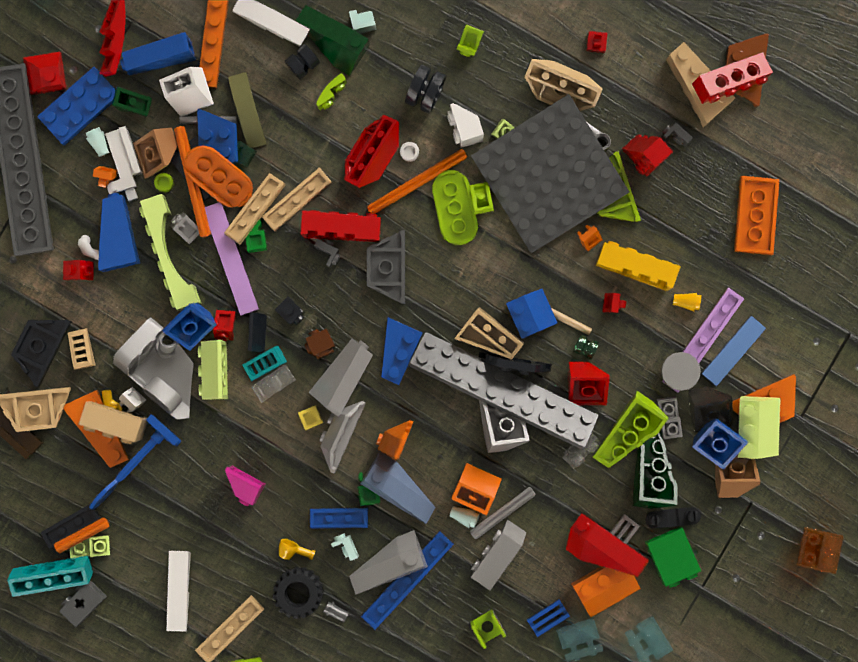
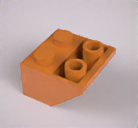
M466 463L451 499L487 515L502 479Z

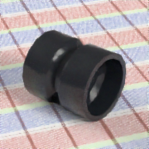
M303 44L296 50V55L292 54L284 61L299 80L308 74V69L313 70L320 64L317 56L306 44Z

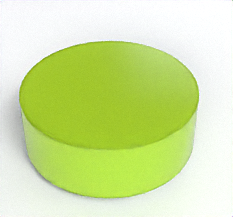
M160 173L154 179V186L160 192L166 193L172 190L174 180L169 174Z

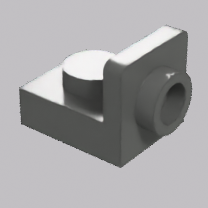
M675 123L673 126L669 124L662 131L664 136L661 139L665 141L672 134L673 140L677 144L686 146L693 137L679 124Z

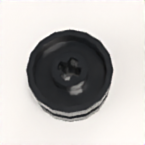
M421 64L409 87L405 103L415 107L421 100L420 109L430 114L442 93L446 75L437 71L430 79L431 68Z

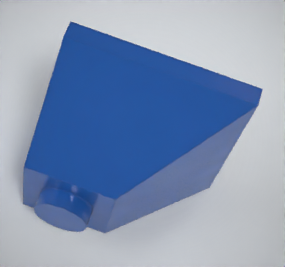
M190 303L162 331L190 351L217 324L208 310L198 303Z
M714 419L706 423L696 434L692 448L724 470L748 444V441L718 419Z

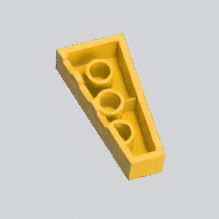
M613 241L602 244L595 264L597 267L664 291L674 287L681 267L669 261L657 259L649 254L638 253L637 250L626 247V249L619 247V244Z

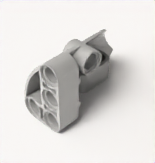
M149 318L116 352L113 364L142 387L144 393L176 420L188 419L194 363L179 343L163 333L162 330L164 328L154 319ZM170 340L173 344L166 345L163 341Z

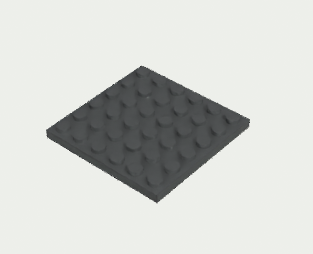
M570 94L471 155L531 253L629 193V190Z

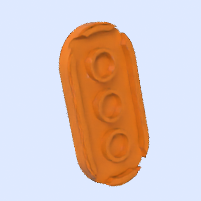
M198 146L188 152L184 164L187 176L222 205L231 208L242 207L252 197L253 184L250 178L217 150L209 146Z

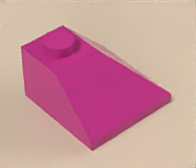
M234 466L227 467L225 472L235 496L239 498L238 501L245 506H249V504L254 505L266 484Z

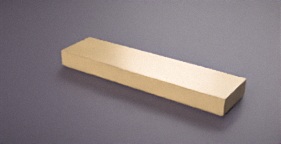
M318 168L265 213L262 218L275 232L328 187L332 181Z
M269 173L224 234L241 245L285 187V183Z
M251 595L195 651L205 662H211L264 608Z

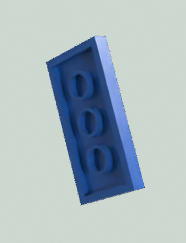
M93 67L37 117L60 143L65 145L112 104L115 89Z

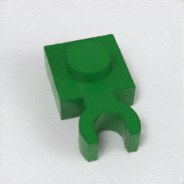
M260 220L246 237L248 253L267 250L266 235L264 230H260L262 227Z
M362 472L358 474V480L360 482L363 480ZM364 486L357 487L360 506L380 503L379 495Z

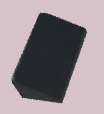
M250 313L248 350L250 352L265 351L266 314Z

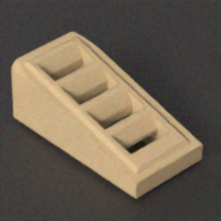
M87 328L68 332L74 370L95 366ZM76 336H84L83 339L74 340ZM85 342V346L76 348L75 344ZM86 350L84 354H77L78 351ZM87 357V361L79 362L80 358Z

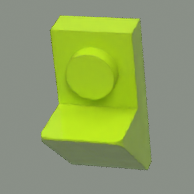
M484 182L470 185L475 215L494 211L489 184Z

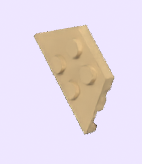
M71 387L0 394V406L5 416L11 421V425L16 432L56 428Z

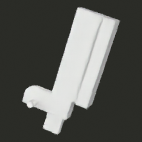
M123 126L117 130L105 133L120 177L119 180L110 182L107 189L109 194L125 190L127 199L130 202L138 199L135 191L137 185L134 176L142 174V170L126 126Z

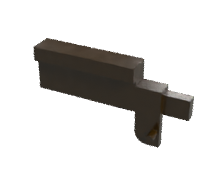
M0 406V436L25 459H29L44 442L31 430L16 432L11 425V421L5 416Z

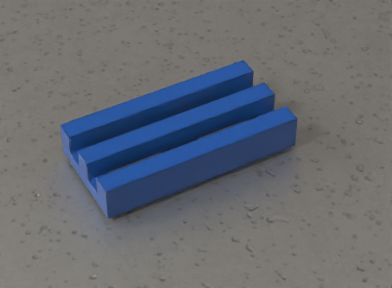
M558 599L528 618L527 621L538 637L570 617V615ZM559 605L560 608L536 624L533 623L534 620ZM561 612L564 613L563 615H561L551 623L547 624L540 630H537L539 626L543 625L544 623L554 618Z

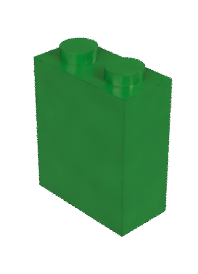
M679 526L645 541V545L664 586H669V588L675 587L680 584V580L685 578L687 580L693 579L698 576L697 573L701 572L682 527Z

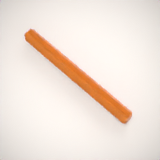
M179 126L174 129L199 234L200 237H208L211 235L200 186L187 176L184 167L186 155L191 150L186 129L184 126Z
M460 149L368 205L369 213L376 214L437 177L440 173L465 160L467 154L463 149Z

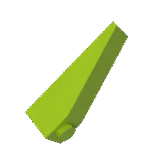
M636 391L595 452L593 458L610 468L632 450L640 447L649 438L657 435L668 420L667 415L652 400Z

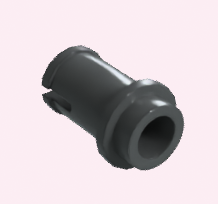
M329 601L323 610L326 613L325 616L330 615L342 623L345 622L349 614L348 611Z

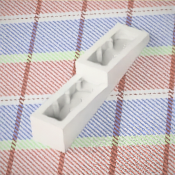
M169 551L167 631L187 632L191 557L189 551Z

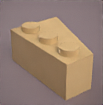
M480 307L454 338L509 359H513L524 345L521 339Z
M88 401L85 403L79 425L84 426V430L90 432L98 430L103 432L102 435L105 437H120L121 442L132 444V442L143 439L148 422L146 421L147 417L143 416L141 418L127 411L125 413L113 407Z

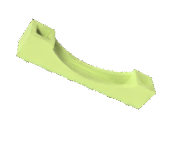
M159 194L140 201L142 207H139L142 218H146L148 225H145L148 236H152L153 243H151L153 252L158 254L159 261H157L160 271L164 272L165 279H163L166 289L170 290L172 297H169L172 307H176V310L181 311L190 303L201 304L196 286L187 284L181 278L168 254L165 227L167 216L171 215L166 197L163 194Z

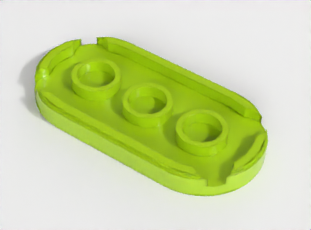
M446 170L437 176L432 185L440 231L443 238L450 244L465 245L474 239L478 230L470 184L462 173L456 170Z

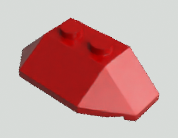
M382 115L379 120L374 121L363 130L345 160L344 180L360 188L380 179L399 147V122L397 120Z

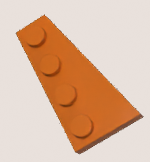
M98 390L65 404V412L110 468L129 460L119 437H105L101 431L95 430V432L84 430V426L79 425L86 402L92 401L103 405V400Z

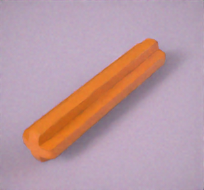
M103 517L54 544L55 550L58 553H62L109 527L108 520Z

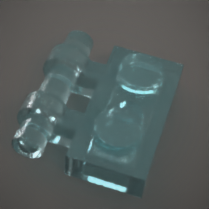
M653 616L636 625L639 633L636 635L631 629L625 632L628 638L627 642L635 649L636 657L639 661L651 662L648 658L651 654L658 660L673 651ZM642 639H644L646 644L648 645V648L645 650L639 643V641Z
M593 618L556 629L562 649L569 647L571 649V653L564 655L566 662L572 660L579 661L582 657L588 655L592 657L597 655L598 652L604 651L601 643L593 644L592 640L600 638ZM587 642V648L577 651L576 645Z

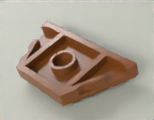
M766 33L728 46L725 66L762 52L766 58L769 34ZM754 84L746 91L738 90L736 94L746 98L753 103L752 105L758 107L760 105L762 85L757 86V84Z

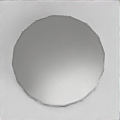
M684 352L673 353L668 356L661 368L662 379L666 385L679 391L693 387L699 380L701 372L695 357Z

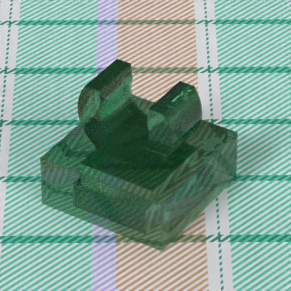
M239 141L237 144L238 163L248 168L257 151Z

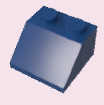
M543 289L506 303L521 339L557 324Z

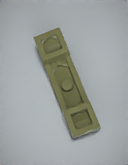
M247 72L228 77L248 149L267 145Z

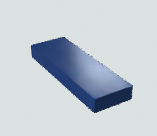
M368 508L310 509V528H368Z

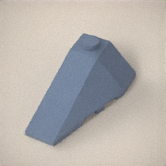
M379 451L360 484L426 524L436 507L396 460Z

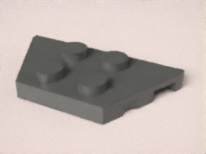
M401 230L367 247V287L401 304H405V230Z

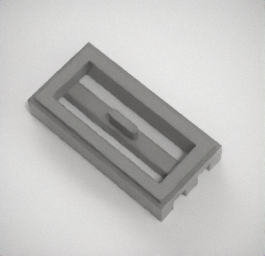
M623 514L610 533L614 535L624 521L627 520L626 525L616 536L620 540L632 524L634 527L622 541L627 544L640 526Z

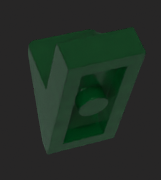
M116 87L112 106L122 112L129 111L147 117L152 98Z

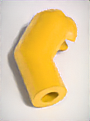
M103 390V405L122 411V406L112 399L111 390Z

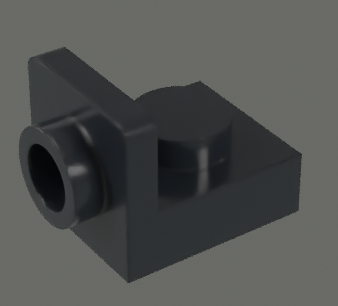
M289 296L275 309L291 326L293 324L298 325L304 319L303 314L305 312Z

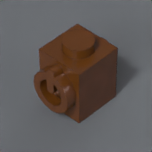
M316 329L308 333L309 337L305 338L307 343L304 345L307 352L316 356L317 360L334 352L333 348L336 346L328 329L322 331Z

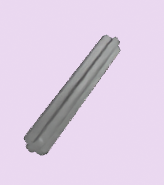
M528 487L470 531L473 538L478 539L536 495L533 489Z

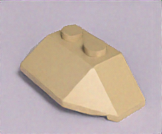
M532 59L525 75V79L528 81L536 99L552 105L570 94L579 111L595 107L603 90L588 75L550 60Z

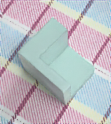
M356 10L349 12L353 30L358 33L376 30L372 11L357 14Z

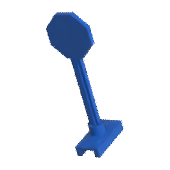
M151 414L146 419L155 430L150 436L151 439L118 473L115 480L100 492L89 508L94 510L104 502L118 483L130 474L157 443L160 444L165 439L177 447L181 440Z

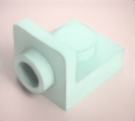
M343 533L334 537L335 541L331 543L332 547L343 543L342 551L346 558L349 557L350 561L359 557L351 535L345 536Z

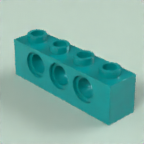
M82 556L13 568L7 581L12 597L89 584L93 570L89 556Z

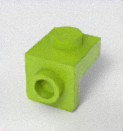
M466 25L457 46L460 54L467 57L474 56L484 31Z

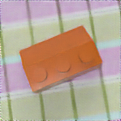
M601 566L571 583L590 618L641 589L635 576Z

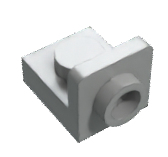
M184 212L177 214L171 220V228L188 244L199 235L198 226Z

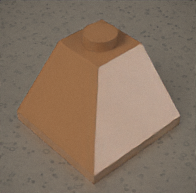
M172 127L153 129L133 143L144 178L151 177L169 165L178 146Z
M737 455L724 470L715 464V484L718 498L739 497L760 485V477L755 459L738 458Z

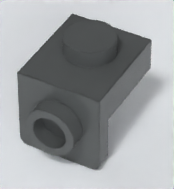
M324 238L322 241L317 239L314 245L315 248L331 255L326 265L330 268L332 265L336 266L341 256L338 254L339 250L333 247L334 243Z

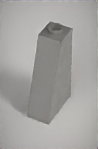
M351 339L309 391L325 408L338 417L373 356L367 351L369 346L361 340L357 343L354 339Z

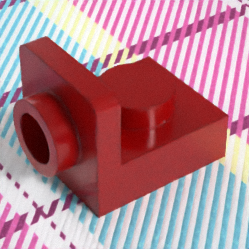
M216 310L214 320L217 325L213 328L215 339L223 341L234 340L235 311Z

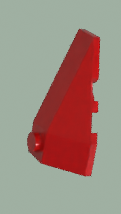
M582 513L570 529L566 550L581 561L614 569L636 577L640 575L649 562L644 556Z

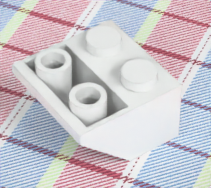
M188 67L159 80L165 99L180 116H186L196 112L197 109H203L214 104L203 69L200 67Z
M454 103L450 104V111H447V117L450 126L454 125L455 128L453 129L455 143H459L460 147L463 148L483 142L484 133L479 117Z

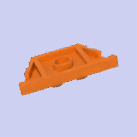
M795 374L790 375L745 396L780 398L781 423L795 415L796 376ZM740 398L726 403L729 409H732L739 415Z

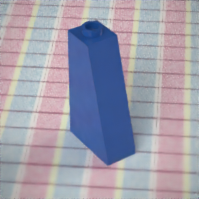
M186 32L122 52L123 59H120L123 71L126 70L129 75L194 61L196 58L192 42Z
M119 193L107 195L108 198L102 199L98 268L102 272L140 264L126 198L123 195H119Z

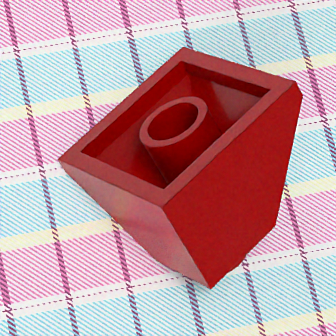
M61 52L23 58V62L26 64L31 95L67 89Z
M569 362L568 400L577 405H607L609 374L590 362Z

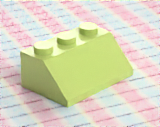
M223 340L202 341L201 346H198V357H201L198 375L202 377V384H199V396H202V400L228 399L227 342Z
M740 397L739 435L747 440L748 444L738 453V458L760 459L779 455L780 398Z

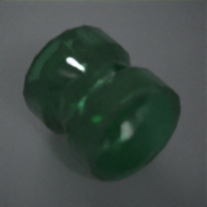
M581 335L573 352L577 354L582 353L591 360L599 342L590 341L587 337Z

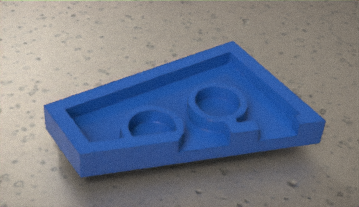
M389 317L387 319L381 377L399 385L423 333Z

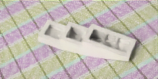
M238 0L232 12L260 28L267 29L299 47L309 31L305 26L255 0Z

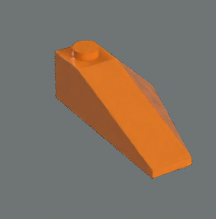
M409 420L386 430L384 434L380 433L376 442L379 445L378 450L398 460L413 421Z

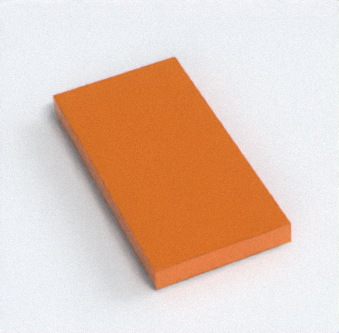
M740 177L734 252L762 255L774 254L780 179Z

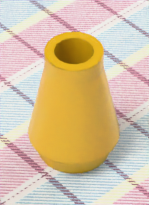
M697 293L674 294L673 305L693 312L695 310L700 311L702 295H697Z

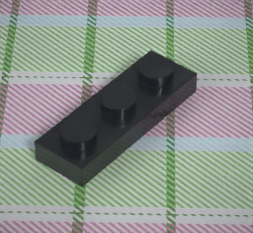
M91 504L40 532L48 548H54L56 542L101 519L96 508L94 510L90 509L89 506Z

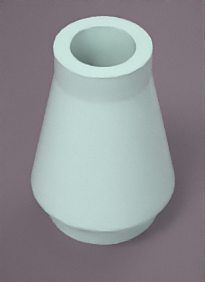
M100 127L86 133L87 141L99 157L110 153L104 131H101Z
M453 506L450 512V517L468 528H475L480 515L476 513V510Z

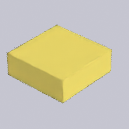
M316 405L298 412L305 430L323 423Z

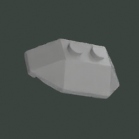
M364 401L345 407L339 417L333 413L329 417L327 424H330L327 432L323 431L319 441L322 442L321 449L331 473H335L366 405Z

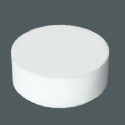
M406 142L400 148V155L403 160L412 162L418 158L419 148L413 142Z

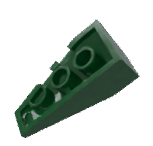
M305 5L296 19L297 23L309 29L308 37L317 45L330 63L338 70L351 76L370 45L369 39Z
M661 430L657 435L649 438L638 447L633 486V506L652 509L677 506L678 486L673 478L672 466L666 455V446Z

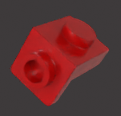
M85 260L63 261V280H93L94 262Z

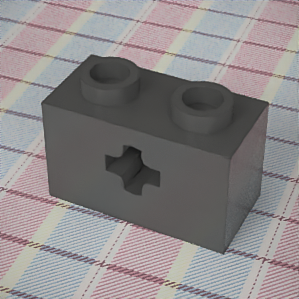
M92 581L89 584L78 586L75 589L77 593L73 597H67L61 604L63 607L59 612L75 627L79 626L107 598ZM81 599L85 600L83 606L79 605Z

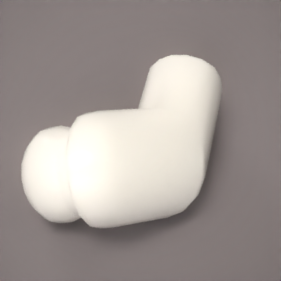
M87 235L81 236L78 239V246L83 255L99 260V250L91 247L90 237Z

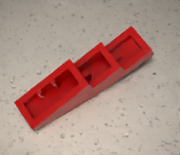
M111 0L99 32L105 36L99 52L105 56L99 72L105 77L116 74L121 58L125 35V0Z

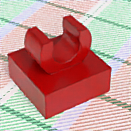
M589 31L586 51L605 53L608 33Z
M605 293L603 312L618 313L619 309L626 308L627 301L620 300L619 293Z

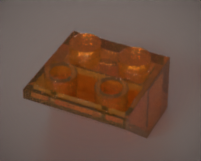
M804 527L797 566L836 574L844 536Z

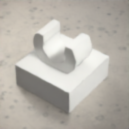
M133 387L119 397L120 405L123 406L125 404L129 408L127 412H133L146 401Z

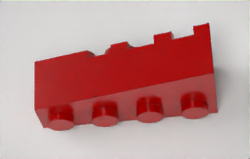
M302 210L301 235L304 238L380 242L381 217H377V214L368 213L366 216H360L358 213L353 212L339 214V212L334 211L326 213L316 210Z

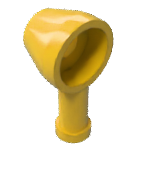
M281 539L279 543V556L283 559L290 560L295 553L308 557L311 560L314 557V550L311 551L300 547L294 541Z

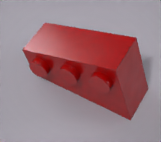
M640 134L622 148L626 155L635 163L636 170L641 175L645 174L646 177L673 152L660 137L650 136L648 138L647 135L642 137Z

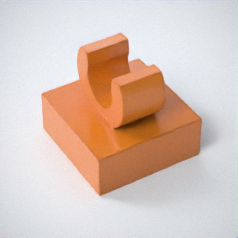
M98 166L93 171V177L99 178V187L106 188L110 180L112 181L117 177L118 171Z
M586 225L587 231L584 234L578 231L577 234L583 247L589 251L603 239L595 226L590 227Z

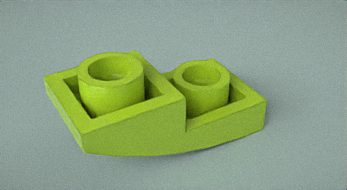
M342 73L335 77L319 96L316 103L319 110L330 108L334 104L333 101H335L333 92L338 93L345 88L347 81Z

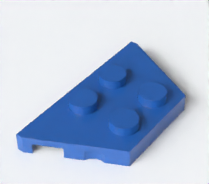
M197 109L199 146L212 147L231 163H238L237 124L204 110Z

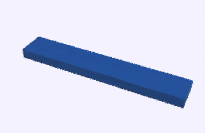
M439 531L422 549L428 567L395 579L361 617L376 630L454 543Z

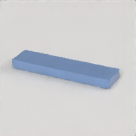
M750 316L704 369L701 375L714 386H717L766 328Z

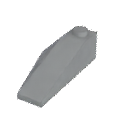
M415 530L393 539L349 576L356 595L428 567Z

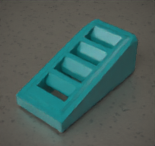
M277 345L244 363L243 367L250 380L253 381L283 365L287 360ZM266 356L268 357L272 366H269L268 362L265 359ZM258 360L261 361L265 370H262L260 364L258 363ZM251 364H254L258 374H255Z

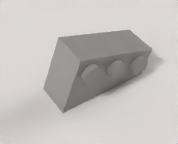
M507 520L501 530H497L493 536L491 545H487L483 550L481 560L477 559L473 564L471 578L491 590L522 547L526 532Z

